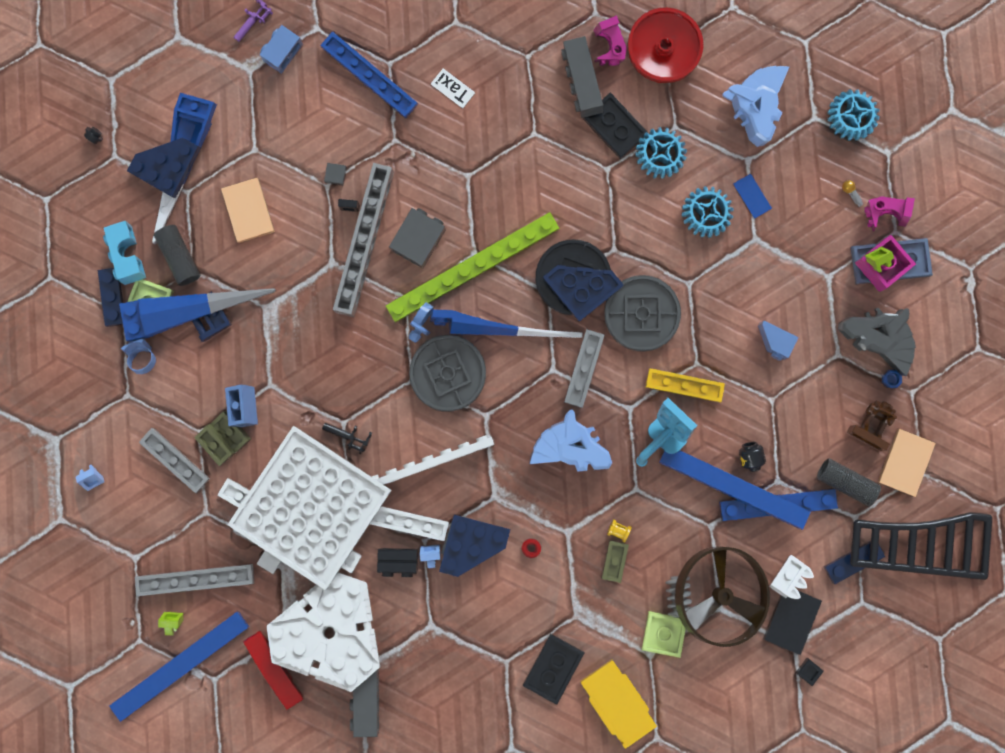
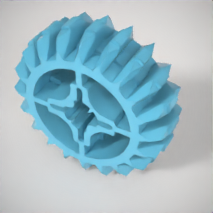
M850 89L846 93L841 92L839 96H836L833 99L834 102H831L829 105L831 109L827 112L830 115L827 121L833 122L830 128H836L834 134L840 132L841 138L847 136L848 141H851L853 137L857 141L860 137L866 138L867 134H871L873 128L878 125L876 121L880 118V116L876 115L880 109L874 108L877 102L872 103L870 101L872 96L867 98L866 92L860 94L859 89L855 90L854 93ZM847 103L846 111L840 114L842 104ZM866 117L865 126L860 127L861 119Z
M658 127L657 133L654 129H651L650 134L644 133V138H640V144L636 146L638 152H636L635 156L639 157L637 164L643 163L641 170L647 168L646 174L650 175L653 172L654 178L660 174L661 179H664L665 173L668 177H671L672 172L678 173V168H682L684 165L682 162L686 160L684 154H686L687 149L683 148L685 142H679L682 137H675L676 131H673L671 134L668 133L669 128L662 132V128ZM658 140H664L668 143L662 144ZM648 145L651 146V150L653 152V155L650 159L648 158L646 153V148ZM672 147L674 148L676 153V158L674 162L671 160V156L669 154V151ZM658 151H659V152L665 151L664 155H663V154H660V155L656 156L657 153H658ZM661 162L667 166H658L654 163Z
M705 186L702 191L697 188L695 190L696 194L691 192L689 194L690 198L685 199L686 204L682 206L685 212L682 213V217L687 218L683 222L684 224L690 223L687 229L691 230L694 228V235L700 231V237H704L705 233H707L708 238H711L713 233L715 236H718L720 231L724 232L726 230L725 226L731 224L729 220L733 218V215L729 213L733 211V208L728 206L732 202L731 200L725 201L727 194L722 197L720 195L722 190L719 189L715 193L714 187H711L710 191H708V188ZM700 199H711L708 204L696 202ZM716 203H717V204L720 206V208H721L722 216H721L720 213L716 210V207H715V206H716ZM711 206L710 214L704 219L705 211ZM693 208L696 209L695 211L700 216L699 221L694 217ZM707 220L718 222L714 226L704 225Z

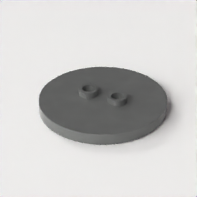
M638 275L623 280L624 286L608 298L605 303L604 319L610 335L620 345L633 351L645 352L660 348L674 336L680 324L681 308L675 292L665 282L652 276Z
M441 335L426 341L415 352L409 369L410 383L417 397L427 406L439 411H457L473 403L480 395L485 384L486 367L481 353L471 342L459 336Z

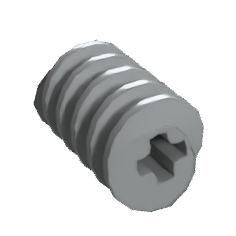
M678 576L670 577L671 580L665 582V584L671 585V588L666 589V592L672 593L671 596L667 597V600L672 601V604L667 605V607L673 609L668 615L679 618L675 605V587ZM686 582L683 593L685 611L692 608L686 606L692 603L691 599L686 598L691 595L690 591L685 590L691 586Z

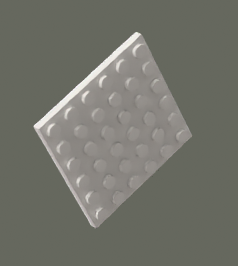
M293 426L227 525L322 589L327 590L392 490Z

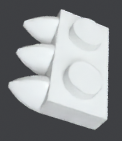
M790 555L769 587L784 598L800 599V594L795 587L807 588V584L802 577L813 578L814 576L808 566Z

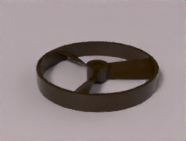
M710 547L693 555L683 566L675 587L676 610L686 630L698 640L719 647L736 646L753 637L766 619L770 604L768 580L759 563L746 552L732 547ZM727 550L743 557L755 571L760 585V605L738 598L733 595L732 590L725 588ZM713 552L719 587L713 590L712 597L685 611L683 593L686 579L693 566L701 558ZM721 605H728L752 623L742 635L726 642H712L696 631Z

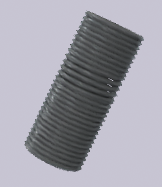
M168 225L157 230L154 233V238L177 284L184 286L198 280L201 275L177 226Z
M830 458L824 461L817 474L819 481L828 484L868 507L875 503L881 491V485Z

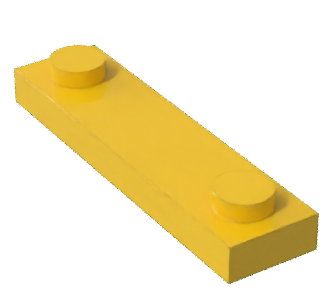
M651 368L648 370L645 388L719 403L722 402L725 383Z

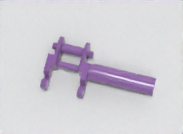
M255 0L261 6L256 13H252L247 9L244 10L250 17L233 37L236 41L240 42L258 19L260 23L263 22L265 24V18L269 14H273L272 9H268L266 3L262 0ZM264 9L266 12L260 17L258 14Z

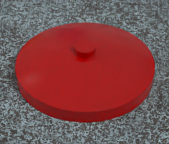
M664 7L646 12L635 22L629 34L627 49L632 65L643 77L657 83H673L684 79L694 71L701 59L704 42L701 30L692 17L678 9Z

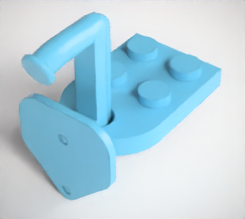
M669 398L662 403L657 413V419L648 428V434L653 441L636 459V463L641 467L647 464V459L659 447L669 454L677 453L687 443V440L697 427Z

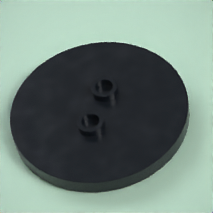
M574 239L561 241L551 246L540 258L535 274L536 287L541 299L547 306L558 313L573 316L544 281L543 276L557 265L592 268L595 270H611L605 255L591 243Z

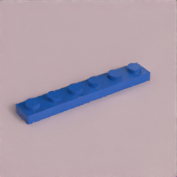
M333 31L320 45L324 51L405 119L418 106V103Z
M835 489L776 495L808 511L838 508ZM739 500L719 501L722 521L771 516Z

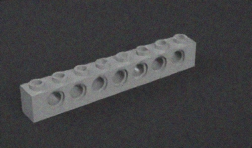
M373 163L333 311L338 314L355 317L394 175L392 167Z

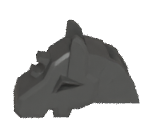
M875 308L876 314L874 317L870 316L869 312L864 313L865 317H848L838 323V330L847 339L856 338L852 345L858 351L868 350L878 353L893 370H897L902 376H907L911 364H913L916 348L912 336L913 333L907 324L910 315L908 308L904 310L899 309L895 314L883 313L879 308Z

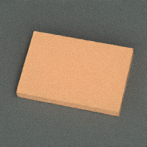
M258 178L221 188L238 243L275 232Z
M897 429L878 483L916 497L935 443Z

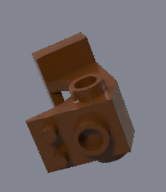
M876 400L874 404L870 403L867 407V415L861 427L851 425L847 433L880 451H887L890 443L882 440V433L887 425L891 426L895 419H897L896 410L893 409L891 404L885 401L881 403ZM873 417L881 421L876 430L869 427Z

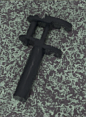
M324 423L322 430L346 440L350 439L351 442L347 444L349 446L348 450L351 448L358 450L360 455L362 452H365L364 446H368L373 433L369 432L366 441H363L354 436L358 426H354L352 433ZM354 440L363 443L362 446L354 445Z

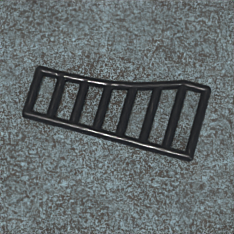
M969 512L949 518L916 523L855 520L853 522L850 564L853 567L986 580L989 575L993 518L990 514ZM974 520L984 521L980 572L970 571ZM965 521L962 570L952 569L955 524ZM947 526L944 568L933 567L936 528ZM861 528L872 529L869 560L859 559ZM928 529L925 566L915 565L917 530ZM880 530H890L888 562L877 561ZM899 530H909L907 564L896 563Z

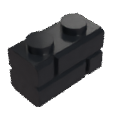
M378 549L377 573H382L383 577H393L394 573H401V577H413V574H417L418 549Z

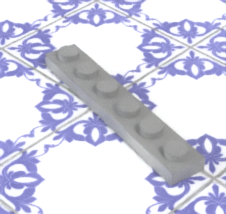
M253 564L135 577L136 596L254 584Z

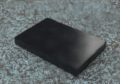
M610 92L602 99L603 113L582 119L621 159L639 143L640 138H644V133L647 131Z
M798 591L800 599L784 598L780 595L763 639L801 655L822 600Z
M550 633L523 686L557 705L585 652Z

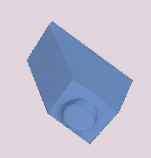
M766 321L760 322L758 328L767 352L771 353V357L780 361L789 358L799 337Z

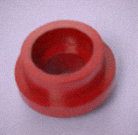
M527 539L522 544V552L528 558H535L541 552V545L536 539ZM531 544L535 546L533 552L528 551V546Z

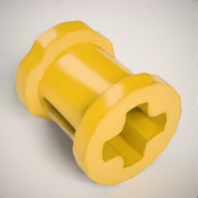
M613 519L607 535H613L622 539V542L625 543L631 531V526L626 527Z

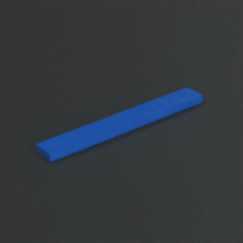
M680 450L675 454H669L664 451L659 461L664 466L800 530L804 529L811 511Z
M237 611L109 707L121 722L249 628V625L240 612Z

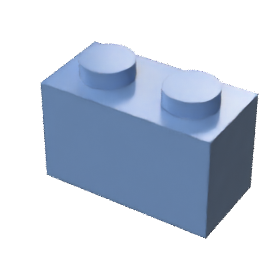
M281 25L279 29L273 32L268 44L261 48L260 57L263 62L282 74L303 43L299 36Z
M237 385L225 388L228 426L242 428L258 425L254 387Z

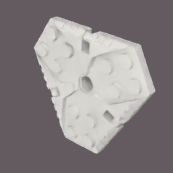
M338 572L327 590L315 585L303 595V599L294 602L288 609L267 625L272 663L309 676V674L313 675L317 680L352 692L380 668L375 629H372L371 626L373 616L368 585L366 582ZM310 604L312 609L307 613L304 607ZM363 623L364 630L358 631L357 624ZM329 627L335 631V635L331 639L325 637V630ZM315 660L321 662L319 668L312 667Z

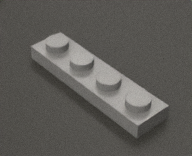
M586 329L564 403L583 408L605 336L604 334Z
M151 428L139 441L145 449L193 492L198 493L210 480L204 472L156 429Z

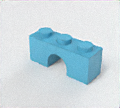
M122 221L104 227L105 235H103L105 244L109 246L110 252H108V257L114 265L112 271L115 279L124 285L145 279L146 275L142 261L136 255L125 257L124 255L128 247L137 244L132 226L128 222Z

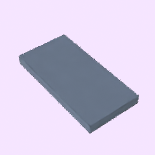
M928 238L897 241L916 263L898 280L930 277L933 275ZM877 244L851 247L855 285L871 283L855 262Z

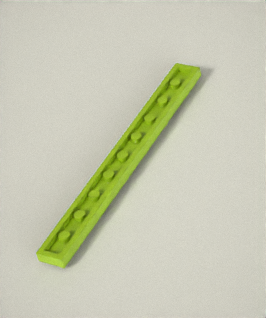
M549 212L387 304L386 307L396 323L419 310L425 302L430 304L558 231L559 226Z

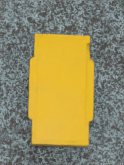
M612 659L580 681L590 696V703L610 733L617 736L625 749L657 727L648 713V706L627 675L621 673Z

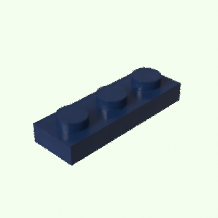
M114 268L97 270L106 327L123 325L119 306L120 303H123L121 282L115 279L112 271Z
M871 541L860 546L859 559L869 560ZM880 546L878 547L877 561L885 558ZM851 552L823 566L833 584H837L864 569L851 566Z

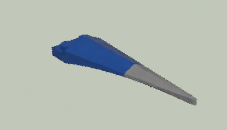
M276 289L145 298L120 303L126 341L131 342L149 338L203 316L274 293Z

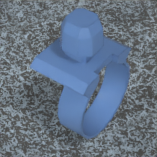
M427 302L422 305L410 323L415 329L410 332L409 339L414 343L420 340L422 333L426 336L430 334V331L422 327L434 308Z
M145 339L131 341L121 348L128 356V367L134 373L146 374L155 366L156 357L151 351L152 347ZM142 351L151 353L150 363L146 367L139 370L132 369V361L137 356V353Z

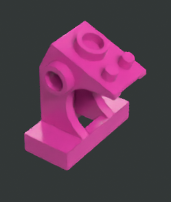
M617 15L599 22L593 30L596 37H604L609 44L608 53L594 60L599 62V66H604L606 62L610 66H616L625 60L626 44L618 26L619 20Z
M881 196L869 200L867 207H864L866 218H870L867 226L871 227L872 231H875L878 218L884 214H890L898 220V226L906 227L912 216L915 198L907 197L906 200Z

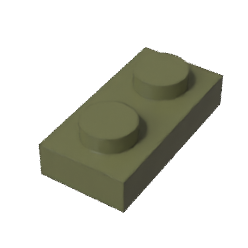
M609 540L602 579L621 583L629 544Z

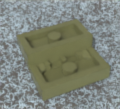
M227 410L223 411L211 424L206 425L194 437L219 466L224 464L251 440L241 427L228 426Z

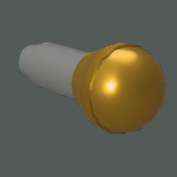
M851 180L845 181L842 185V190L851 196L858 207L862 206L863 202L855 190V183Z

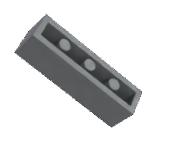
M586 37L564 41V49H561L563 61H567L568 66H565L567 78L571 77L572 83L569 84L571 94L576 96V101H574L576 112H580L581 118L603 113V102Z
M379 669L353 690V699H350V711H353V719H350V731H353V737H377L379 734Z

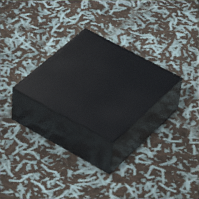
M338 199V207L341 211H359L360 205L358 201Z
M806 658L795 673L813 686L824 670L809 658Z

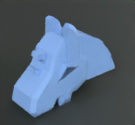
M787 66L760 68L740 85H733L722 94L724 98L732 102L734 112L736 113L734 118L737 119L739 117L743 121L741 126H745L749 141L757 147L771 141L776 129L773 121H779L783 113L777 108L779 104L778 92L788 72L789 67Z
M569 410L565 415L564 421L552 425L541 433L533 447L530 464L562 461L569 465H575L578 472L587 471L588 464H591L594 470L609 469L612 465V460L608 450L597 443L600 440L599 437L592 438L590 436V433L595 431L594 427L586 428L575 419V412ZM581 442L583 446L576 445V443Z

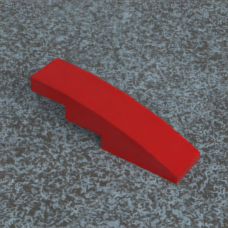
M261 631L243 641L257 667L286 710L304 700L303 694L294 684L293 677L287 669L272 663L269 641Z

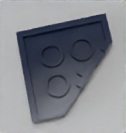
M185 138L177 139L135 154L127 172L167 195L176 198L201 147Z
M557 265L543 276L544 281L578 322L583 320L624 286L612 270H595L592 268Z
M454 514L439 572L459 577L506 549L511 529Z

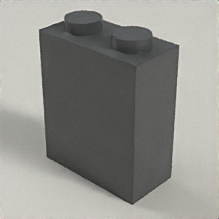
M411 208L389 248L392 252L423 269L446 231L443 225L444 222L435 217L434 219L429 218L427 213L420 208L417 210Z

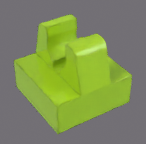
M881 246L865 255V258L874 270L882 272L881 265L884 264L887 267H891V260L894 259L892 251Z
M164 612L158 620V627L164 628L165 635L173 636L174 631H177L184 620L183 613Z

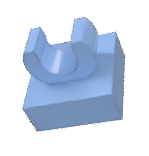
M89 465L90 469L87 471L81 469L80 475L76 476L77 483L87 491L105 482L103 476L92 465Z
M440 544L420 546V560L427 561L428 568H435V560H440Z

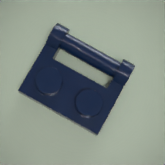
M224 310L204 316L211 328L206 331L199 318L192 321L200 334L201 342L209 340L212 336L232 325Z

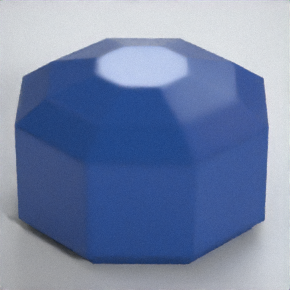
M888 370L882 375V384L886 388H897L902 384V375L897 370Z

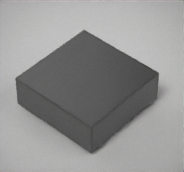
M327 163L324 182L344 186L347 167L345 165Z

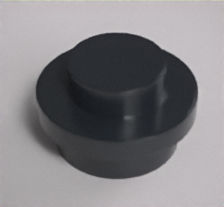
M87 127L85 129V138L93 144L103 140L102 133L97 128Z

